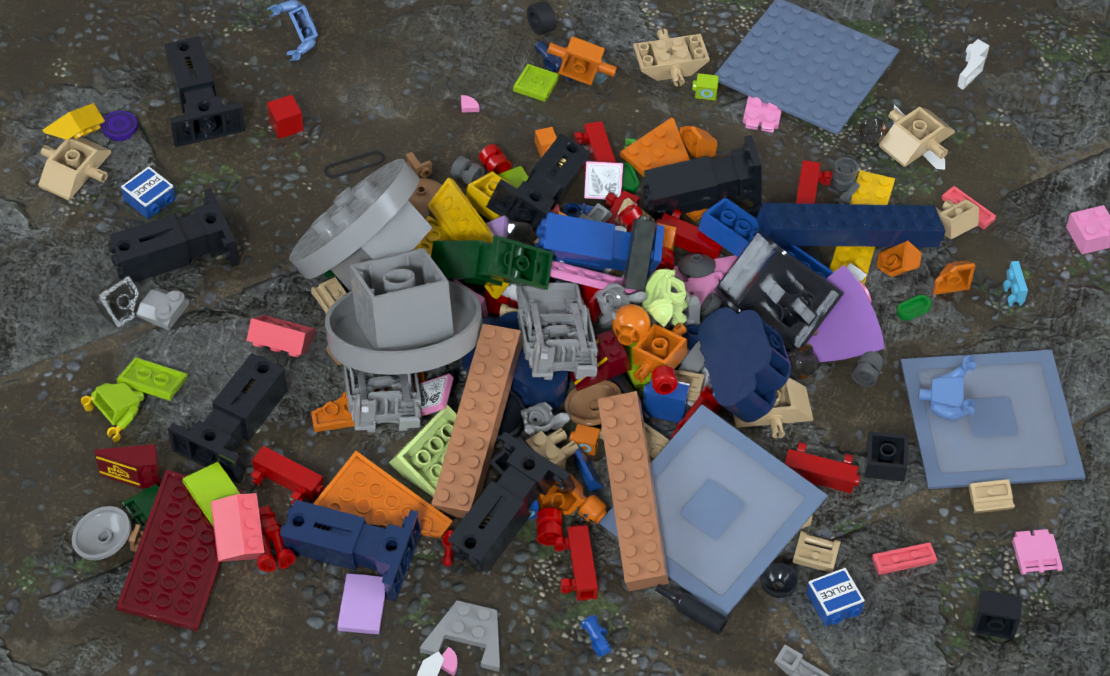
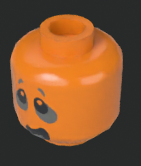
M590 495L588 498L584 496V500L578 509V515L589 524H599L608 513L606 511L607 505L596 495Z

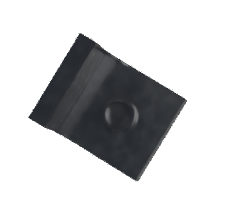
M761 229L757 231L714 289L722 300L737 313L745 310L757 312L762 320L780 331L784 345L797 355L801 351L796 350L797 347H804L844 295L839 288L787 252Z

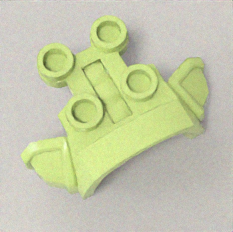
M656 270L650 276L644 290L648 298L642 302V308L663 327L669 322L671 317H673L672 323L674 325L677 323L682 325L687 320L686 316L682 313L688 306L685 300L687 292L684 282L674 277L676 270ZM671 286L675 287L678 293L671 292Z

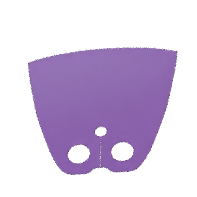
M843 265L826 280L839 288L844 295L819 326L817 335H813L807 342L813 346V352L810 355H804L801 351L798 355L796 354L797 358L804 362L817 363L842 360L863 355L868 351L875 352L885 348L878 319L867 295L857 279Z

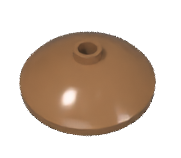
M419 178V183L408 201L424 219L428 216L436 219L427 205L441 188L442 184L432 179Z
M607 380L577 391L575 387L565 400V411L574 423L585 426L601 424L598 399L622 394L621 390L616 384Z

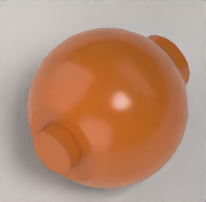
M635 304L620 307L617 310L616 319L612 320L613 332L618 337V341L623 345H631L644 338L651 326L650 317L646 310Z

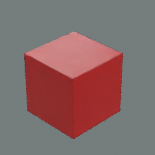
M293 95L267 102L269 122L278 139L304 131L302 112Z

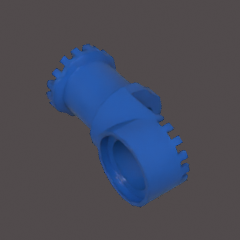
M568 203L564 207V214L579 218L582 213L587 216L594 206H588L585 203H582V205ZM574 210L576 214L571 215L567 211Z
M596 615L588 616L587 619H584L585 621H582L583 623L580 626L591 636L590 640L592 641L595 653L599 657H603L611 652V647H608L610 644H607L608 641H605L606 638H604L607 630L598 623Z

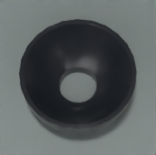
M772 563L760 577L761 586L772 597H788L797 587L798 575L791 566L785 563ZM775 582H781L784 585V588L781 590H776L773 588L772 584Z

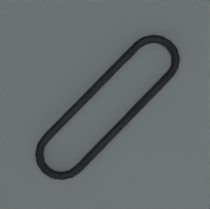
M371 151L329 164L325 167L324 173L330 178L339 177L378 165L384 161L385 157L380 151ZM374 153L382 156L380 161L336 175L327 173V169L334 165Z

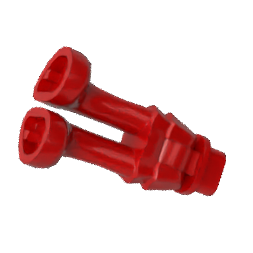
M260 507L259 516L264 553L257 559L258 569L264 572L276 570V562L271 552L270 541L274 543L279 568H288L296 560L295 553L291 549H285L283 539L280 536L281 524L275 518V513L271 511V507Z

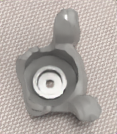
M618 283L608 284L595 295L602 312L599 319L602 325L611 324L612 320L616 319L617 310L620 307L628 304L638 305L647 300L648 295L642 291L627 295L624 293L625 288Z
M541 402L532 407L522 409L521 415L525 429L520 436L526 441L540 431L558 430V428H562L565 423L570 421L569 415L567 413H559L554 416L551 411L552 408L547 402Z

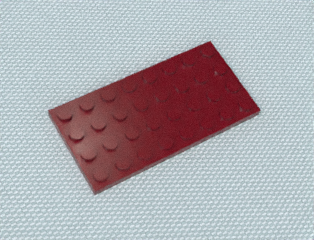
M165 470L116 610L198 632L221 563L218 562L214 527L183 484V478L188 475ZM237 489L240 494H244V490Z

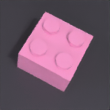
M1104 205L1070 213L1066 228L1081 254L1110 248V215Z

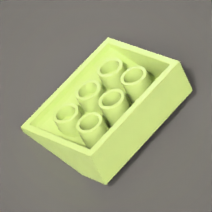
M446 405V409L438 411L389 461L405 479L434 497L457 416L448 405Z

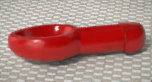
M447 530L442 537V545L445 548L442 561L446 567L451 566L453 563V551L450 549L451 544L448 541V538L454 532L452 530Z

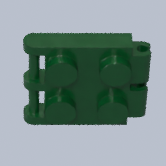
M157 484L121 503L123 509H127L131 515L130 519L133 522L135 521L136 524L141 525V531L145 529L159 487Z

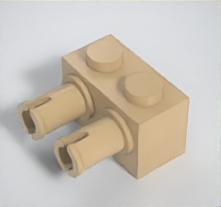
M967 199L958 204L953 203L951 200L945 201L942 207L944 211L935 207L946 230L944 235L949 239H953L979 225V207Z
M558 428V430L548 436L540 431L526 440V444L531 449L565 470L566 459L575 454V450L579 449L577 444H574V441L560 449L555 446L562 440L567 439V435L562 428Z

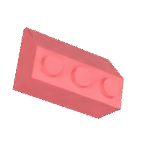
M261 315L251 318L246 341L252 342V345L256 347L268 346L271 351L281 352L283 350L288 352L290 356L299 357L307 353L317 329Z
M257 493L236 494L211 502L218 562L258 559L264 553Z

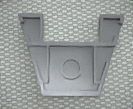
M457 600L420 647V653L433 655L438 651L440 653L444 639L485 648L481 668L499 672L497 610Z

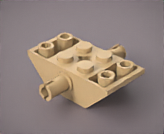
M662 29L657 32L659 40L633 44L641 72L657 81L673 79L675 86H678L677 81L682 86L685 83L683 77L692 76L708 63L710 59L701 34L669 38L667 29H663L664 34Z
M918 107L906 116L897 109L890 112L888 117L896 123H894L883 138L879 147L902 166L906 167L928 151H932L940 159L947 155L948 150L939 143L954 134L955 130L934 113L922 107Z
M73 137L65 140L56 150L48 145H44L41 155L48 159L39 182V187L69 201L90 177L101 183H104V180L106 181L108 173L98 169V167L111 154V150L82 137L78 139Z
M791 378L788 379L783 387L776 391V401L773 408L762 418L746 423L733 414L736 428L771 425L774 438H777V433L779 438L785 435L783 423L813 421L806 387Z

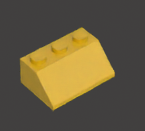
M92 103L68 112L44 128L43 132L66 140L73 137L78 139L101 128L100 124L105 122L95 104Z
M493 171L468 184L466 197L475 210L490 221L501 217L486 208L498 182L502 179ZM508 222V229L514 226L513 224Z

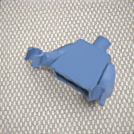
M289 0L279 5L275 4L268 7L267 10L271 9L273 11V14L269 17H274L280 14V12L289 13L302 43L297 47V50L288 51L287 55H292L290 61L299 60L301 55L315 46L316 37L318 36L307 7L297 0Z
M970 355L966 356L963 359V364L955 370L932 379L930 389L919 388L918 400L929 401V411L946 420L956 421L968 413L970 415L974 414L975 410L973 407L976 406V403L972 399L964 401L963 377L968 373V369H976L975 359Z

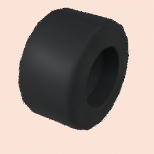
M541 1L527 8V19L533 32L537 35H542L555 29L556 18L549 3Z

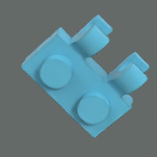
M1011 261L1010 268L1007 270L1008 280L1003 282L1005 292L1011 287L1012 294L1007 298L1009 306L1012 307L1014 302L1021 306L1025 302L1028 289L1019 261Z

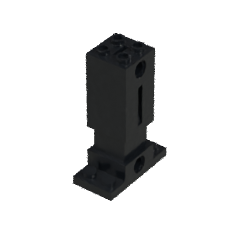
M199 36L164 44L168 69L182 112L185 113V115L169 118L174 146L180 147L244 132L245 126L241 103L222 106L220 97L216 96L214 79Z
M560 133L535 165L527 181H523L518 188H515L501 179L486 208L501 217L505 215L508 218V222L533 238H539L536 236V232L542 218L545 219L548 213H554V208L580 175L591 152Z
M752 135L745 136L742 148L731 150L729 157L710 161L709 156L644 170V178H642L644 189L642 191L644 199L648 201V213L653 215L654 220H657L658 218L661 219L664 213L672 216L675 209L682 211V214L711 208L718 203V200L739 196L740 201L746 199L749 202L752 201L753 206L761 204L762 165Z
M211 188L204 190L205 198H202L204 205L196 207V214L176 219L175 215H171L109 235L111 243H108L111 254H113L110 257L113 265L117 266L116 271L119 279H123L125 285L190 265L189 259L210 253L211 258L223 254L225 260H229L232 267L239 265L236 240Z
M251 353L212 402L213 411L204 422L198 420L190 431L184 426L171 424L168 431L172 451L205 468L219 462L230 480L239 484L243 480L240 456L235 450L243 439L250 441L288 392L285 368L280 364H274L266 360L263 356Z
M506 432L502 434L500 439L503 443L502 447L506 450V455L509 457L506 461L509 466L497 483L490 482L448 538L451 544L450 549L455 552L454 555L461 561L468 560L473 569L478 572L482 570L487 574L531 516L528 509L540 493L546 496L553 485L560 491L564 492L566 490L570 494L575 489L574 482L568 472Z

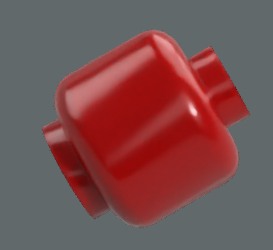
M659 366L651 373L652 386L656 393L667 395L674 392L677 388V377L672 367Z

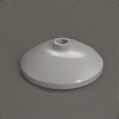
M113 506L100 507L89 512L78 522L73 531L72 545L79 556L87 560H101L115 554L123 547L130 535V519L123 510Z

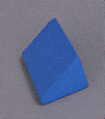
M579 449L575 450V464L589 491L592 492L603 488V484L589 457Z

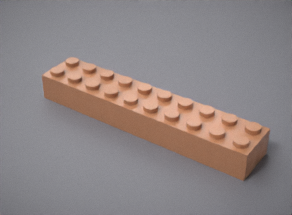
M482 324L431 504L444 515L464 518L481 496L489 468V461L492 457L523 345L520 330Z
M637 391L598 399L625 584L629 591L655 587L658 584H669L641 401Z

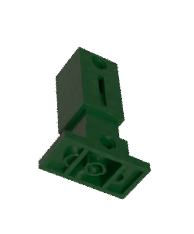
M493 236L492 244L481 240L433 241L431 258L447 280L452 282L456 280L465 286H502V282L516 286H530L540 290H548L553 252L501 236Z

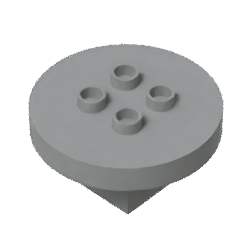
M397 159L374 171L352 189L351 187L346 188L334 199V204L312 223L308 231L298 241L290 254V262L306 279L317 277L331 270L351 292L352 283L349 265L412 251L431 230V225L408 201L419 183V176L404 159Z
M424 248L349 265L352 291L339 298L330 307L325 317L328 348L334 358L342 364L359 371L386 375L428 371L458 360L477 345L483 324L481 304L478 297L463 285L447 280Z

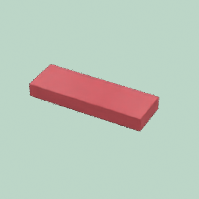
M955 186L942 195L944 202L951 200L953 203L958 204L967 199L979 207L978 226L983 230L996 220V215Z
M931 542L876 553L872 555V560L878 575L933 564L937 562V557Z

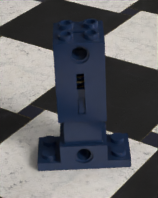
M299 500L294 501L293 506H290L288 509L287 522L282 525L280 536L286 549H291L295 555L357 571L358 566L377 570L379 576L383 577L382 583H384L388 600L397 601L423 529L418 511L410 510L409 515L405 516L402 527L388 524L387 528L384 529L367 524L364 517Z

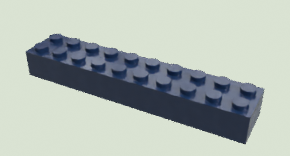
M762 203L756 219L759 228L772 237L780 246L894 247L909 241L915 247H939L946 232L935 206Z

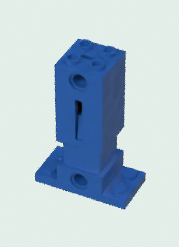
M548 213L545 219L542 218L541 224L537 227L536 236L539 237V242L536 243L535 247L553 252V261L601 273L606 268L625 271L631 236L630 232L615 230V224ZM656 225L646 281L661 262L664 236L663 225Z

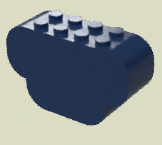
M720 308L704 319L698 331L701 345L700 351L705 359L704 366L709 373L708 380L713 387L712 394L715 400L741 421L751 423L771 411L776 401V391L783 387L790 377L791 364L780 331L762 320L757 312L745 310L737 314L731 308Z
M517 312L506 313L497 321L491 318H482L483 324L520 330ZM522 345L510 389L521 398L525 408L532 407L541 402H547L552 408L551 411L554 412L566 400L568 371L553 372L552 380H544V377H532V368H530L529 360L525 359ZM476 346L469 353L461 357L462 366L467 373H469Z

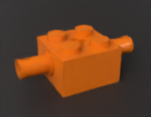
M573 36L568 47L564 48L550 42L547 53L561 57V60H563L558 74L588 85H592L596 73L601 72L613 77L617 66L602 62L601 58L605 48Z
M654 323L648 334L640 339L632 348L633 364L639 366L638 370L633 373L636 381L639 380L642 383L650 372L659 366L665 365L675 369L687 355V339L682 337V335L686 333L687 329L683 324L677 323L669 331Z

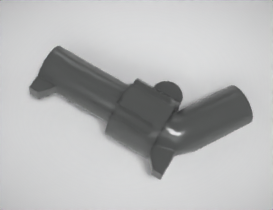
M852 181L851 187L846 192H843L835 201L838 204H850L852 195L858 190L860 185Z

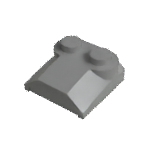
M160 288L151 289L140 303L136 315L169 331L189 306V299L184 298V294L177 290L169 292Z

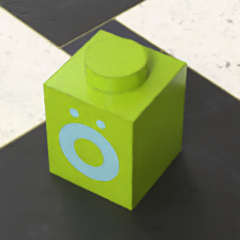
M698 73L697 80H693L692 91H696L695 98L716 101L719 76Z

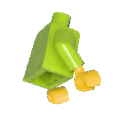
M104 383L96 387V390L91 393L92 396L82 397L81 403L86 411H91L95 404L112 425L117 424L116 428L111 427L108 429L107 435L110 438L113 434H116L112 440L113 442H118L121 438L119 432L122 429L124 430L137 415L139 403L144 400V395L141 391H132L126 383Z

